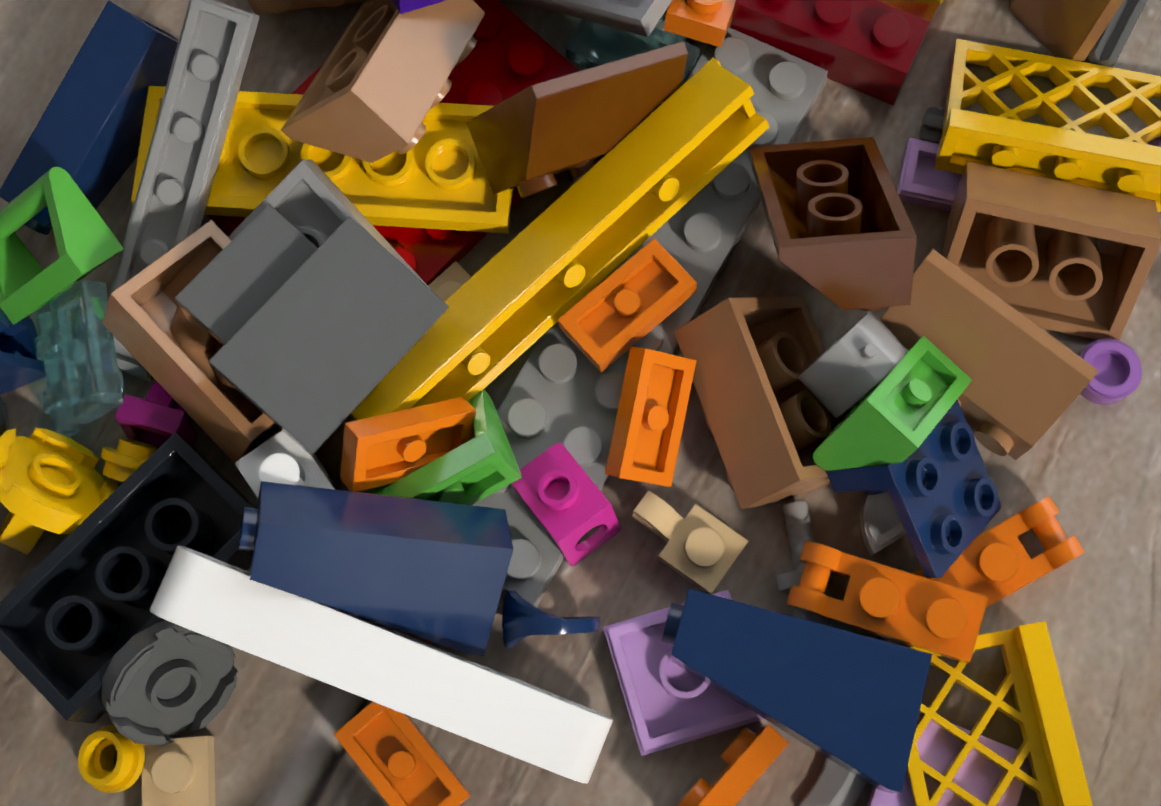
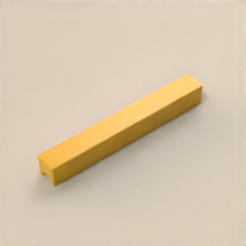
M713 57L445 301L449 306L447 311L350 416L356 421L462 396L469 401L485 389L557 323V319L593 290L770 127L766 118L758 114L750 100V97L754 95L751 85L723 68L720 62Z

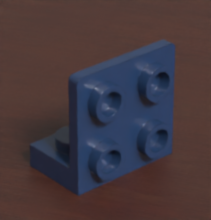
M958 400L955 401L920 447L903 462L826 471L835 492L864 491L868 495H877L888 491L924 575L927 578H941L1001 508L996 486L990 479L975 443L974 433L967 424Z

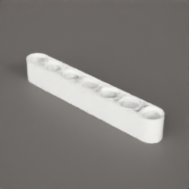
M179 545L150 608L151 613L169 622L585 784H588L613 722L612 718L589 707L379 623L250 580V572Z

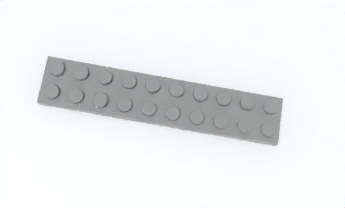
M729 27L722 47L708 44L688 80L714 57L723 68L751 85L754 95L750 97L754 109L758 114L766 118L770 126L749 147L793 143L826 84L828 71ZM749 147L608 275L610 276L655 238L697 282V292L633 347L647 348L676 355L680 347L674 331L697 318L761 202L749 160ZM558 322L539 338L497 411L519 469L523 468L555 443H562L599 490L603 489L610 476L605 474L629 350L600 373L559 328ZM510 484L473 504V506L506 510L513 553L502 590L518 592L523 599L537 608L559 569L564 556L554 539Z

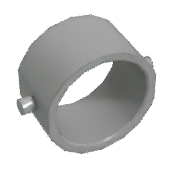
M869 311L797 378L837 418L882 380L909 350Z

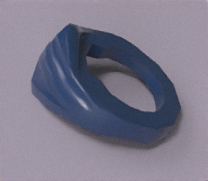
M507 591L505 595L502 613V640L507 649L516 646L523 638L530 635L597 632L599 630L600 617H558L534 607L516 591Z

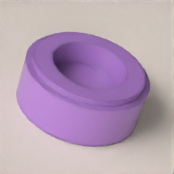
M1108 338L1099 339L1090 343L1078 354V356L1099 370L1080 393L1085 399L1100 405H1111L1120 402L1138 387L1142 376L1141 362L1135 351L1124 342Z

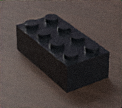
M175 432L0 602V651L66 721L94 724L106 712L101 702L102 678L113 656L134 635L158 622L167 621L151 613L150 608L177 546L198 551L247 571L250 568L251 551L238 550L240 524L243 508L256 509V507L197 448Z

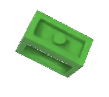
M61 167L51 168L0 210V308L13 325L59 297L124 249L69 173ZM48 206L59 259L43 270L15 231Z
M923 335L909 349L902 360L856 403L813 453L814 462L818 467L826 471L903 462L920 447L971 383L972 379Z
M483 389L468 401L476 410L474 419L475 438L394 483L373 488V494L473 505L521 479L522 474L496 408L488 393Z

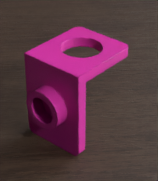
M555 443L521 468L522 478L511 484L554 539L564 559L571 567L579 563L621 530L611 503L562 443ZM600 525L598 530L592 536H590L585 541L577 544L579 539L585 533H587L592 528Z

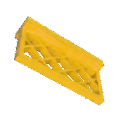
M956 39L951 57L942 137L936 151L934 169L963 174L966 162L969 161L1155 200L1157 211L1161 212V147L1147 144L1161 137V111L1149 101L1153 97L1161 99V76ZM966 63L989 67L997 76L981 82L966 67ZM1032 75L1046 77L1057 87L1043 94L1027 78ZM1094 86L1108 89L1118 99L1104 105L1088 88ZM1010 87L1025 103L1010 109L995 93ZM1070 98L1086 115L1072 121L1056 104ZM977 102L990 115L961 109ZM1130 109L1148 127L1135 133L1117 115ZM1038 113L1050 126L1025 122L1023 120ZM1099 125L1112 138L1085 133V131Z
M1046 621L978 635L974 651L999 646L1001 648L1007 675L994 695L961 673L967 663L957 661L955 666L951 667L938 658L944 656L916 647H909L932 654L930 665L947 676L930 705L927 707L921 703L919 713L923 716L916 726L907 766V775L914 806H936L946 789L971 806H996L1013 778H1016L1037 793L1040 806H1093ZM955 682L988 703L969 735L936 713ZM1010 688L1015 708L1002 701ZM996 710H999L1020 725L1023 743L1011 762H1008L977 741ZM930 720L964 743L944 775L924 763L919 757L916 742ZM971 749L1005 771L985 804L952 782ZM1026 757H1028L1032 777L1019 769ZM923 773L938 782L930 798Z

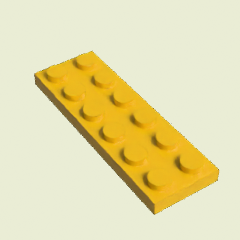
M149 86L131 197L133 205L166 87ZM249 91L238 92L204 215L248 217L302 160L312 159L372 225L509 234L513 189L493 195L466 123L494 106L438 103L429 109L422 123L426 125V131L412 149L404 154H399L395 151L370 163L292 140L281 131L303 95Z

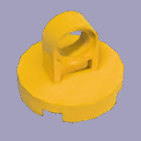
M16 428L6 430L0 437V502L9 510L0 528V543L26 555L33 549L44 530L56 534L70 535L118 488V484L114 479L109 478V480L104 481L103 477L94 469L100 459L91 450L70 437L43 428H35L30 437L16 436Z

